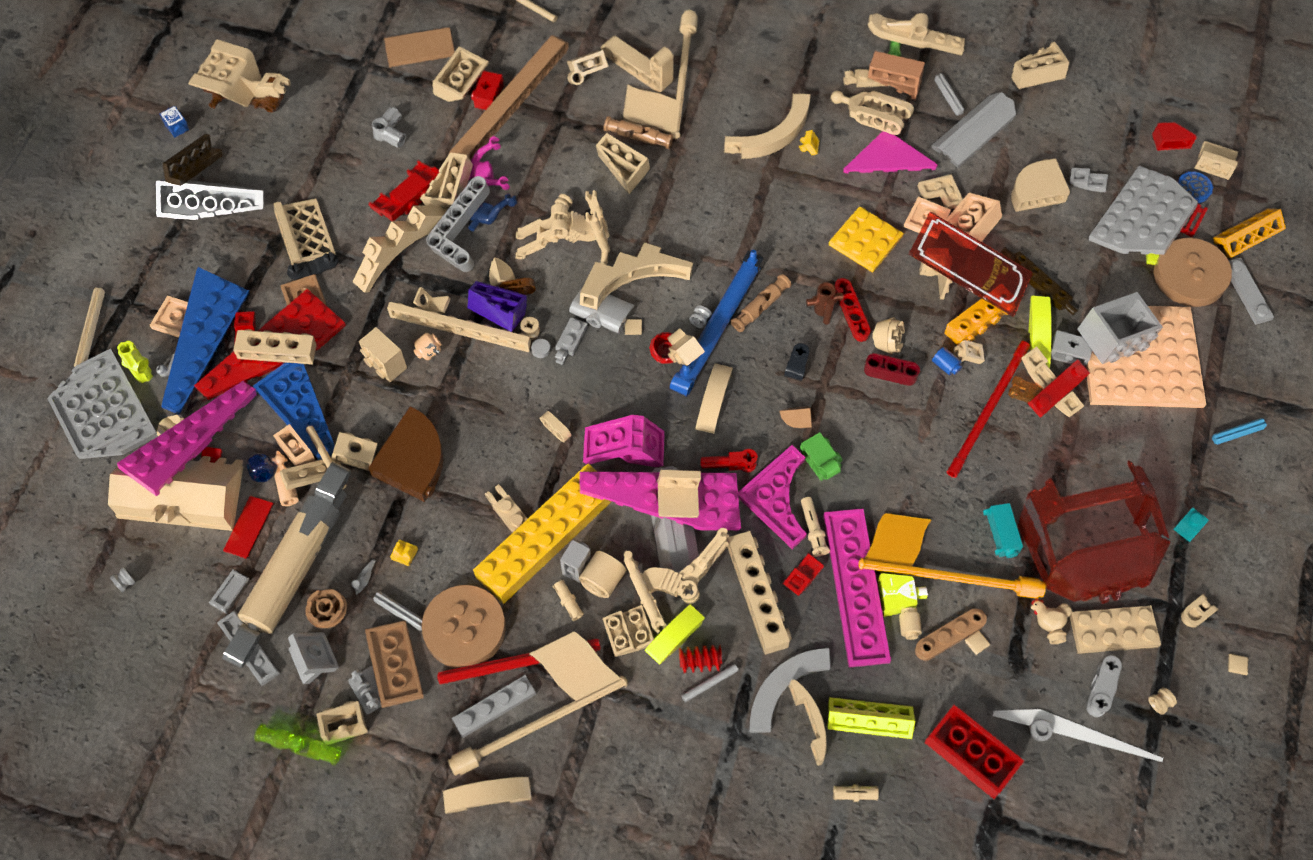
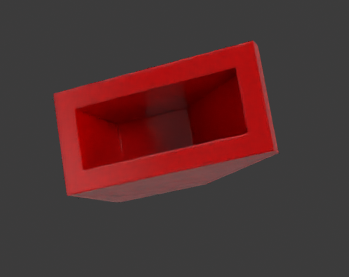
M1175 122L1158 123L1152 134L1157 151L1191 149L1197 138L1195 134Z

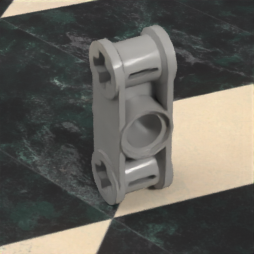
M1107 656L1097 667L1087 703V711L1093 717H1101L1111 708L1122 668L1121 661L1115 656Z

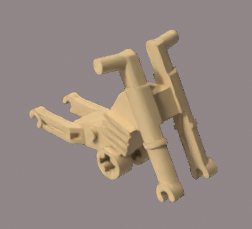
M595 190L592 191V194H589L588 191L585 192V199L591 209L590 213L593 214L589 215L586 212V219L584 215L581 216V214L574 213V211L568 212V208L564 204H555L551 207L550 218L543 221L538 219L522 228H518V232H516L517 239H524L537 232V240L518 248L516 259H524L525 256L545 248L547 243H555L562 238H565V240L569 239L573 243L577 240L587 242L597 240L602 251L601 264L607 265L610 252L607 238L610 235L607 222L602 213L603 209L597 200V192Z
M726 528L719 529L717 535L700 556L679 573L668 568L652 567L642 574L637 568L639 566L638 561L633 560L632 552L626 551L624 553V562L641 599L640 603L641 605L643 604L650 618L652 628L658 634L661 633L659 627L665 628L667 624L663 621L656 606V600H654L651 593L662 591L676 598L679 595L688 604L697 602L700 597L699 581L709 571L725 548L729 546L727 542L729 534H727L728 530ZM686 589L689 591L692 589L694 593L686 595L685 591Z

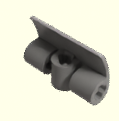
M580 290L574 298L569 312L586 319L588 324L595 328H600L602 325L604 328L620 334L625 326L626 316L634 308V305L609 294L597 310L580 305Z

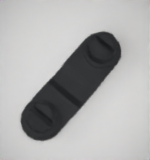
M328 252V254L325 253L323 256L309 262L290 264L287 275L291 279L298 280L314 274H321L324 271L335 268L338 264V257L334 253Z

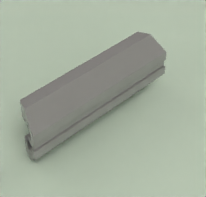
M1002 92L989 95L931 145L932 148L939 154L943 152L945 156L948 155L949 159H951L950 162L959 168L1014 119L1016 115L1014 101L1006 97Z
M668 466L666 468H655L652 472L678 469L674 466ZM651 515L660 568L681 572L699 557L694 526L681 525L674 520L662 519Z

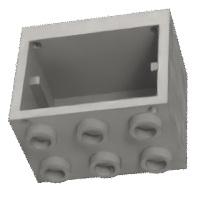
M1138 292L1093 307L1078 327V331L1101 364H1105L1107 362L1114 363L1123 356L1127 358L1137 351L1143 352L1150 347L1151 341L1159 336L1158 333L1163 326Z

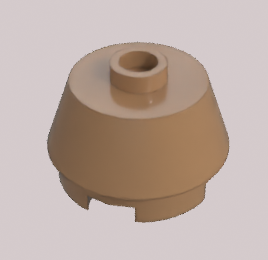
M333 589L317 590L307 600V619L318 628L335 627L343 620L346 614V600L341 593Z

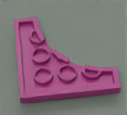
M793 445L786 449L738 492V498L791 549L796 547L807 536V533L800 527L792 514L789 504L790 483L795 472L806 458Z

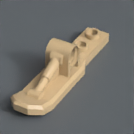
M878 13L872 14L869 17V28L873 34L882 39L919 48H933L962 55L964 51V38L929 30V18L926 14L919 13L911 20L904 21L885 18Z

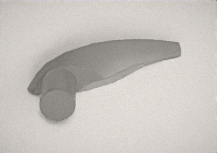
M375 560L368 563L359 574L357 580L352 582L351 585L355 589L356 595L367 585L372 568L376 562Z

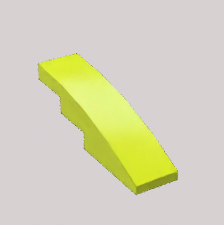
M1031 296L1028 332L1030 333L1029 344L1031 347L1029 350L1037 347L1048 360L1046 363L1048 368H1050L1051 362L1050 297Z

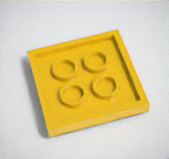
M859 206L829 241V246L869 271L874 272L902 239L904 233Z

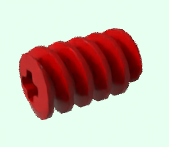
M720 644L718 650H716L714 645H711L709 651L704 645L701 652L698 646L694 647L693 652H691L690 647H686L685 653L679 647L680 668L683 669L684 674L687 673L688 667L691 668L692 673H695L696 667H699L700 671L703 672L705 666L711 672L713 665H715L717 671H720L722 665Z

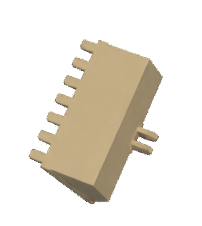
M203 456L199 461H193L194 458H192L185 464V469L182 472L178 471L172 477L173 481L169 485L166 484L160 490L158 496L149 492L122 472L117 466L110 473L108 506L115 512V516L118 519L233 531L243 472V460H235L230 465L226 464V458H219L215 463L209 462V456Z

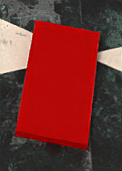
M250 496L223 552L247 559L274 503Z

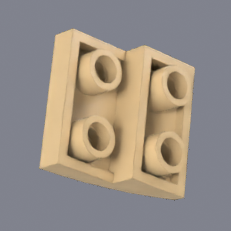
M642 605L626 612L619 611L602 618L615 656L645 649L655 639Z

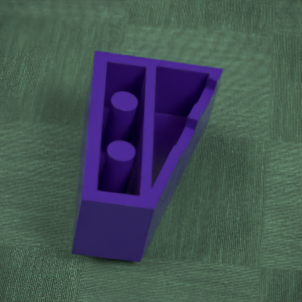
M475 281L469 288L467 308L512 332L525 316L526 295Z

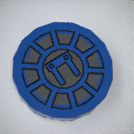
M1184 173L1177 182L1198 203L1205 202L1213 191L1212 182L1202 173Z

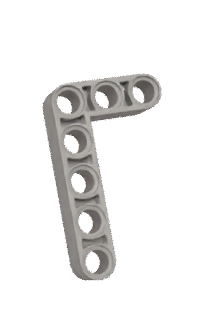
M481 176L474 177L468 183L426 239L427 244L434 253L463 272L471 271L474 267V261L467 251L452 241L490 193L488 184Z

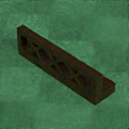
M205 133L163 162L165 181L167 183L182 186L223 156L221 149L211 146L210 134Z

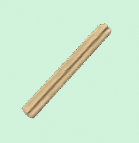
M94 288L74 367L88 360L105 294L102 288Z

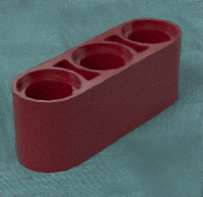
M872 353L866 358L864 372L867 376L911 386L918 379L920 367L914 362Z

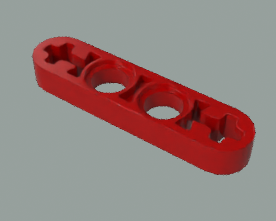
M840 278L835 282V294H844L843 300L838 302L853 337L859 342H864L869 338L870 326L850 281ZM851 299L854 304L846 305L844 300ZM857 314L860 316V319L855 321L850 316ZM859 326H860L861 331H862V332H865V335H862V333H858V332H859Z

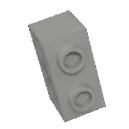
M1057 330L1051 343V359L1069 364L1078 359L1086 367L1090 360L1092 349L1083 336Z
M572 540L560 559L562 574L580 583V575L591 560V553L587 544Z

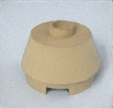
M893 317L877 322L873 331L875 347L888 354L900 353L903 347V343H900L902 333H905L903 321Z

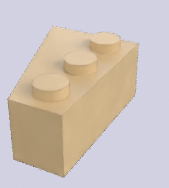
M608 133L596 145L601 160L628 194H630L650 170L648 158Z
M449 154L439 169V174L429 184L430 187L427 192L420 197L425 206L440 205L445 210L450 208L468 184L473 164L467 155Z

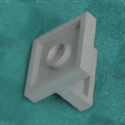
M324 632L293 633L288 637L291 645L288 649L303 684H310L321 673L335 672L339 668Z

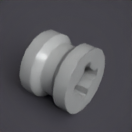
M698 305L695 307L694 314L690 316L689 321L698 328H705L707 320L711 318L712 313L706 307Z
M124 567L120 569L117 575L110 577L122 593L126 591V587L136 583Z

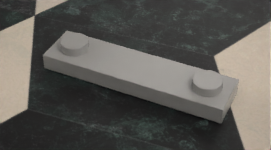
M1242 259L1230 260L1229 263L1232 270L1231 282L1254 324L1271 321L1274 316Z

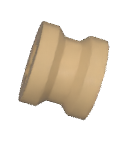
M526 317L521 321V332L530 337V340L536 339L540 334L537 319Z
M1163 687L1158 690L1157 695L1149 697L1150 705L1160 714H1165L1169 707L1177 704V700L1171 691Z

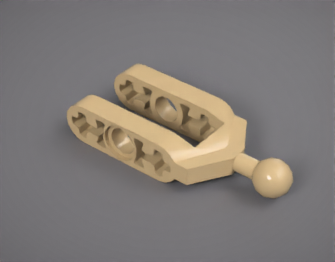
M837 90L831 94V101L833 103L840 104L842 102L848 104L850 117L855 118L857 122L894 135L899 134L904 127L901 119H909L914 111L913 106L909 102L875 91L870 93L862 92L851 98L844 96L841 91Z

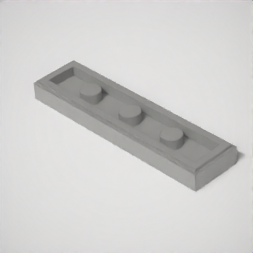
M235 610L217 622L230 642L240 625L244 624L238 618ZM257 643L246 664L258 682L264 686L280 673Z

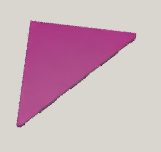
M882 131L844 168L843 172L859 171V173H870L881 170L883 172H896L897 170L907 169L908 171L936 170L938 164L894 134Z

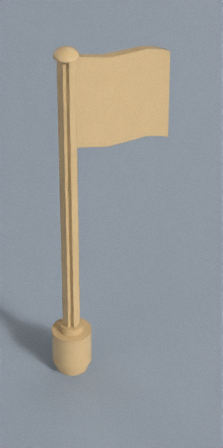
M687 10L681 17L680 32L684 34L676 100L659 93L639 90L630 85L627 86L623 119L631 123L673 134L674 139H678L681 136L679 131L691 35L696 33L698 20L694 11Z
M572 632L529 653L544 666L557 685L575 701L478 750H472L471 747H468L452 755L448 762L454 775H463L479 767L478 762L481 761L482 757L623 686L627 687V679L624 676H617L607 667L588 642L576 632Z

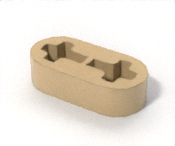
M549 411L540 417L543 425L561 442L564 443L572 436L568 428Z

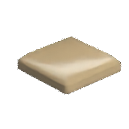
M626 319L625 335H641L642 320Z
M979 630L965 639V642L975 655L990 646V643Z
M1229 654L1228 672L1247 675L1248 657Z

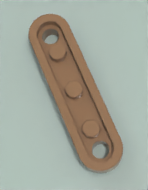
M976 608L969 610L919 640L915 646V654L921 660H931L982 629L987 621L986 614ZM973 616H978L980 620L976 621ZM923 646H928L930 651L924 650Z

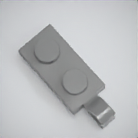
M570 317L556 345V363L563 365L567 355H574L588 328V323Z

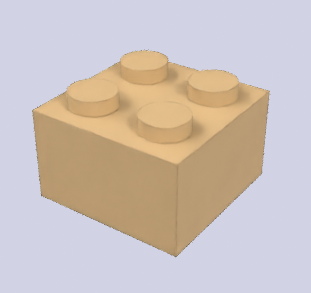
M377 327L359 340L360 351L365 356V363L369 367L373 366L382 379L386 378L391 382L407 369L401 349Z

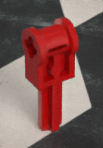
M745 449L742 452H729V456L701 457L700 465L701 468L729 467V471L742 470L749 473L755 470L758 456L754 450Z

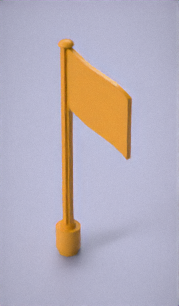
M885 513L877 525L871 548L865 559L861 558L858 564L861 570L864 568L1011 589L1016 592L1017 596L1036 599L1043 597L1045 594V582L1038 578L1019 576L1018 580L1012 581L914 567L913 564L920 552L925 530L931 522L930 519Z

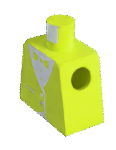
M880 574L878 586L883 617L900 614L904 608H916L917 599H927L926 586L915 587L912 576Z

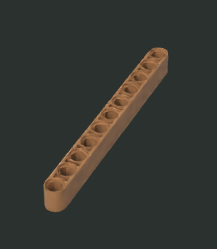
M552 35L452 148L450 153L467 155L471 161L477 150L488 144L490 138L495 136L564 56L568 49V42Z

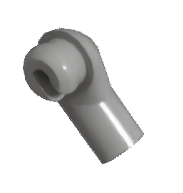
M173 354L170 364L157 366L156 372L161 377L169 376L175 354Z

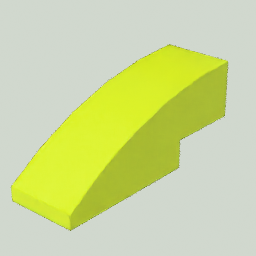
M688 605L663 629L645 651L661 664L701 626L705 617L692 605Z

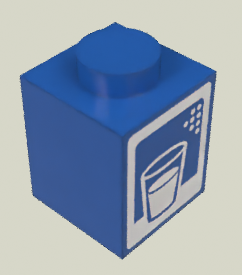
M175 106L160 113L165 126L174 138L190 130L184 117Z

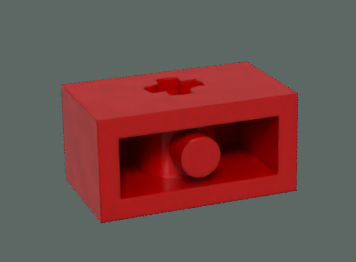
M483 71L481 77H478L476 90H473L471 97L475 108L487 110L501 94L504 87L502 74Z

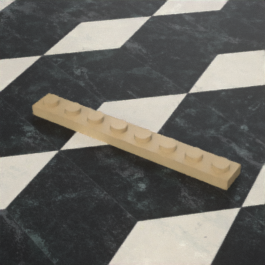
M389 302L387 307L391 318L530 352L531 349L530 337L523 333L516 334L506 329H497L487 324L481 325L471 320L465 321L454 316L441 315L435 311L429 312L419 307L405 306L402 303Z

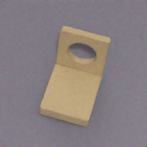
M420 287L413 303L422 310L444 314L451 298L449 296L432 298ZM421 295H424L426 300L424 305L420 302Z

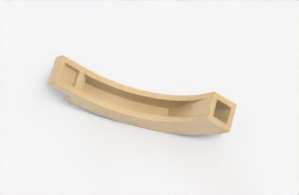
M793 94L792 108L788 116L780 125L766 133L749 137L725 136L724 153H741L742 159L756 158L769 155L787 146L804 127L809 110L810 94Z

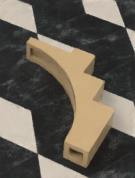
M440 205L413 206L406 221H392L385 236L370 237L363 250L365 257L353 283L364 293L370 292L375 281L388 264L406 247L428 235L447 211Z
M644 243L638 257L620 252L613 267L595 262L580 292V305L597 310L602 301L612 291L637 279L667 276L690 280L693 263L662 254L660 247Z

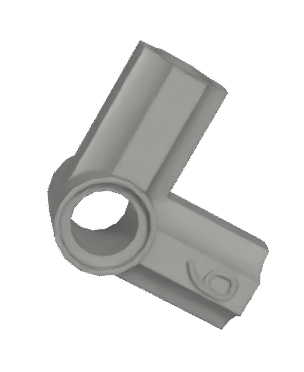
M394 107L389 108L381 118L373 120L372 128L373 136L376 140L386 141L397 148H401L406 140V134L393 128L402 119V114L399 113L398 109Z

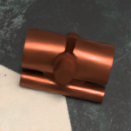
M824 282L819 285L816 296L806 299V305H814L815 313L819 316H824L823 323L829 324L834 303L843 300V293L835 294L834 285Z

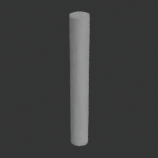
M733 664L681 695L684 702H687L738 672L737 666Z

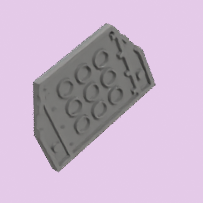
M1139 166L1089 236V241L1122 254L1134 251L1141 252V254L1153 253L1164 255L1196 209L1198 201L1172 177Z
M111 348L75 366L72 370L73 373L68 379L62 381L58 388L47 398L79 459L124 455L158 437L152 422Z

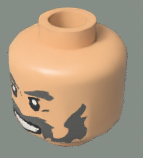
M425 333L415 340L414 346L416 349L413 351L419 359L423 357L429 361L440 353V346L442 344L433 333Z

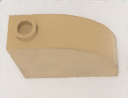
M1056 158L1032 163L1019 173L1011 194L1015 212L1066 202L1070 191Z

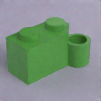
M820 432L801 443L799 452L806 457V462L821 481L824 479L828 480L841 472L840 462H842L840 454L832 449L828 438L823 437Z

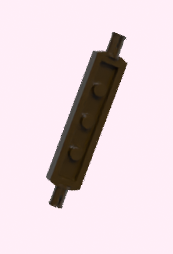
M1007 247L1001 250V253L1008 258L1007 261L1017 266L1016 270L1021 273L1022 278L1042 296L1050 297V303L1058 310L1066 309L1072 316L1078 312V309L1070 304L1073 297L1020 251L1012 253ZM1006 262V264L1013 269L1014 266Z

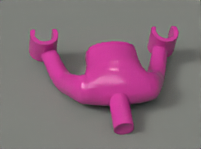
M493 136L490 138L489 143L478 149L471 159L473 166L469 179L481 176L485 179L488 186L500 185L502 189L508 190L510 185L503 184L509 181L508 178L502 176L499 179H492L494 174L490 162H480V159L487 151L492 148L494 150L500 149V144H494L499 142V139Z

